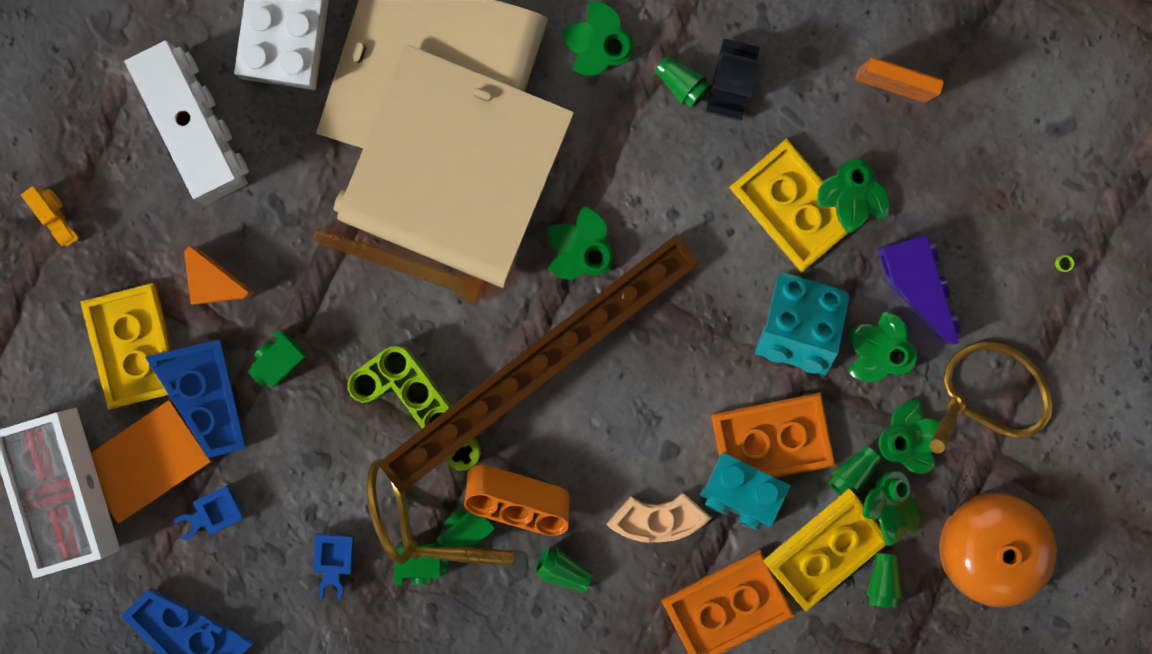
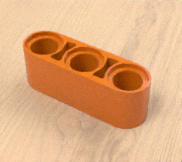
M477 465L468 471L464 506L470 513L547 536H559L568 530L570 495L566 489L488 465Z

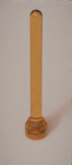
M315 229L312 232V240L318 244L456 291L455 295L462 297L461 301L476 306L485 281L477 277L464 274L459 277L323 229Z

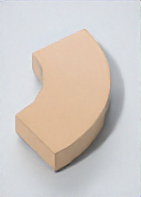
M682 492L672 501L658 505L643 503L630 496L606 524L615 532L632 540L646 543L667 542L689 536L704 526L712 517Z

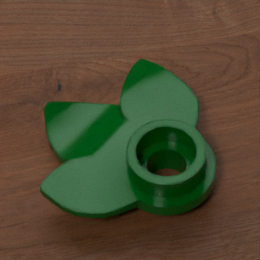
M599 1L589 2L587 9L588 22L575 23L561 30L562 38L567 47L578 54L573 64V71L581 75H598L609 65H622L632 56L634 49L633 40L625 30L620 28L618 13L613 8ZM612 41H618L622 45V50L617 54H612L608 50V44Z
M850 159L839 167L837 175L827 178L821 183L817 193V206L823 208L835 207L841 226L845 232L851 233L862 226L869 215L879 220H885L889 213V198L886 189L874 180L871 166L864 160ZM854 170L861 174L862 179L859 184L852 180Z
M582 207L578 214L576 226L573 224H555L547 228L549 242L554 251L559 254L551 262L549 270L558 277L571 280L580 277L584 273L599 276L611 268L614 261V253L611 246L606 242L607 226L603 219L592 209ZM593 250L600 251L603 256L601 263L596 265L588 260V255Z
M885 311L880 317L878 327L870 324H861L848 330L850 344L855 352L860 355L848 370L853 377L866 382H879L889 374L903 376L914 369L917 362V352L914 346L907 341V327L905 323L895 314ZM896 350H901L905 354V359L900 364H894L891 361V354Z
M908 400L893 411L891 426L884 429L879 437V451L885 459L894 463L901 462L912 473L923 474L930 472L936 468L930 449V442L940 421L923 418L921 400ZM897 437L902 441V448L900 450H897L894 445Z
M889 471L878 479L876 487L869 491L864 502L863 517L879 519L883 539L887 546L899 542L904 537L906 531L916 533L920 523L918 503L910 494V484L907 477L900 471Z

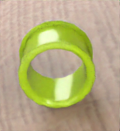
M1062 255L1056 259L1055 266L1060 272H1068L1073 269L1075 262L1071 256ZM1064 257L1070 262V266L1066 270L1060 267V260Z

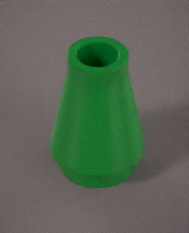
M670 55L666 56L655 70V73L661 77L682 106L687 104L691 109L695 108L711 89V85L706 82V76L674 60Z
M864 446L857 454L831 472L832 478L828 481V484L839 496L850 489L857 497H860L875 468L882 459L874 450Z
M547 547L541 554L535 568V575L541 577V582L574 589L581 593L587 590L593 577V573L585 570L559 548L553 550Z
M876 553L874 568L866 592V596H869V606L899 608V599H903L898 567V555Z

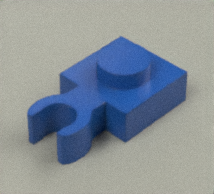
M227 485L194 501L193 504L197 513H185L174 520V524L182 520H187L191 523L192 530L190 533L181 536L183 540L195 536L203 526H205L210 536L246 517L230 485Z
M317 533L315 535L313 572L324 573V580L320 583L318 589L320 599L325 597V587L330 584L334 585L338 590L337 600L342 598L345 588L341 580V574L352 573L355 535Z

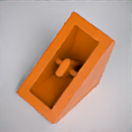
M188 246L184 251L191 305L249 299L254 295L255 292L199 248Z

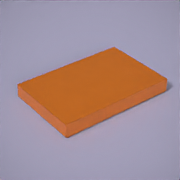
M820 392L711 414L719 456L721 453H725L774 478L836 466Z
M172 399L91 452L107 508L118 524L213 461L211 457H207Z
M760 549L661 598L688 654H722L794 617L773 573L763 562L765 558Z

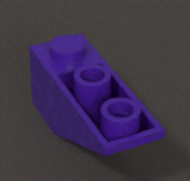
M922 235L877 249L887 284L946 344H958L957 334L961 333V326L956 313H950L946 298H950V290L945 277H939L935 263L939 262V253L934 241H928L927 235Z

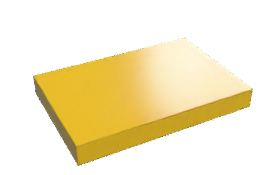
M787 138L729 187L800 272H803L847 234L838 220L835 207L823 208L817 206V193L823 181Z
M151 283L80 301L108 410L168 395L145 358L146 356L173 350L156 284Z
M850 489L845 491L763 560L805 612L886 546L880 525L875 519L863 517L864 505Z

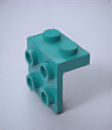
M788 273L779 274L775 283L767 322L757 341L755 354L766 357V359L772 362H783L800 367L808 373L826 375L839 351L849 294L844 290Z

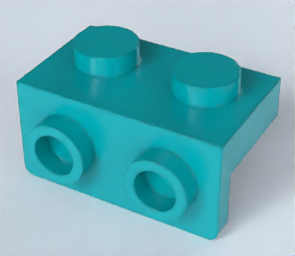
M721 453L705 488H702L699 496L707 499L705 505L712 510L725 514L727 510L740 515V523L759 531L761 526L766 528L773 525L790 485L725 453Z

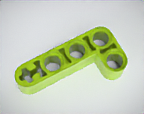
M391 346L383 350L350 376L347 383L350 396L362 403L370 402L392 388L422 429L431 423L432 416L435 413H444L452 407L413 353L403 346ZM393 352L401 353L406 359V367L401 373H394L387 366L388 356ZM367 374L375 380L376 388L372 395H364L359 391L357 382L361 375ZM414 382L423 383L429 391V396L423 403L413 401L409 395L410 386ZM475 437L462 446L466 447L469 445L472 448L469 454L470 461H467L465 458L458 460L455 457L456 452L445 459L453 469L467 471L478 462L481 455V447Z

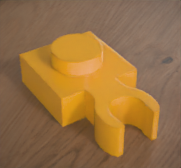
M31 186L21 194L41 223L50 229L52 235L62 247L64 245L68 247L79 239L75 231L64 220L66 217L60 211L63 204L52 190Z

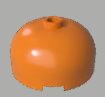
M984 493L970 498L952 516L948 517L940 536L939 554L944 572L953 585L964 595L983 605L1010 607L1030 600L1046 586L1056 565L1057 545L1049 522L1033 505L1005 493ZM1011 549L1014 551V553H1007L1003 555L1004 552Z

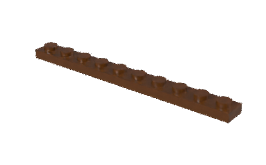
M678 234L674 235L377 464L400 494L700 262Z

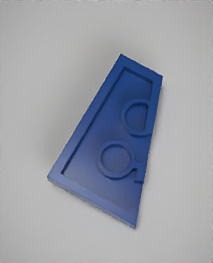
M220 340L145 357L208 458L245 449Z
M153 588L148 589L121 615L157 654H243L255 642Z

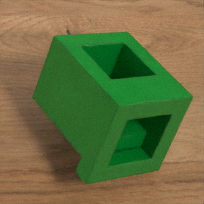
M278 329L273 334L277 339L275 343L268 340L254 353L257 360L251 365L248 372L262 387L266 384L271 388L277 387L309 357L305 350L285 329Z
M459 508L443 523L447 529L437 538V541L442 547L474 548L495 529L496 523L494 520L472 514L468 510L464 513Z
M398 543L395 547L400 555L405 548L403 543ZM417 543L420 547H442L439 543ZM410 557L405 564L400 565L395 562L394 585H402L405 578H411L412 584H433L434 579H440L441 576H449L450 560L431 557H419L417 560H413Z

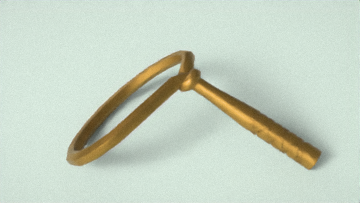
M974 343L956 352L946 364L942 380L947 395L950 397V400L947 402L948 411L937 427L930 442V449L937 454L945 450L954 430L956 418L962 413L990 430L1013 439L1027 438L1041 432L1052 416L1053 403L1050 389L1040 369L1020 350L1004 343ZM993 350L1013 356L1032 373L1041 390L1043 399L1042 416L1035 425L1028 429L1014 430L996 423L966 405L964 397L954 390L951 379L955 366L961 359L977 351Z
M383 458L372 462L366 481L368 507L378 538L385 552L394 562L402 565L410 557L413 560H417L419 557H431L467 563L513 565V550H489L471 547H420L412 540L405 493L400 494L391 482L397 499L402 541L405 547L400 555L387 534L377 501L376 477L380 468L377 463L383 460Z

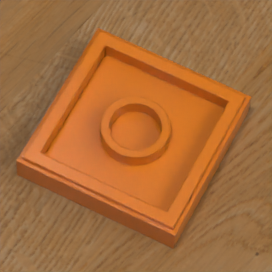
M875 57L870 58L861 65L855 77V81L923 103L940 95L944 84L943 79Z

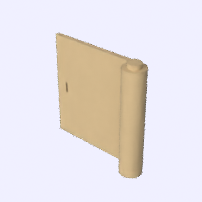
M359 0L316 134L364 148L406 44L525 92L548 18L537 12L498 0Z
M406 44L347 190L340 191L333 210L338 212L337 219L343 223L504 289L514 269L518 257V249L574 112Z

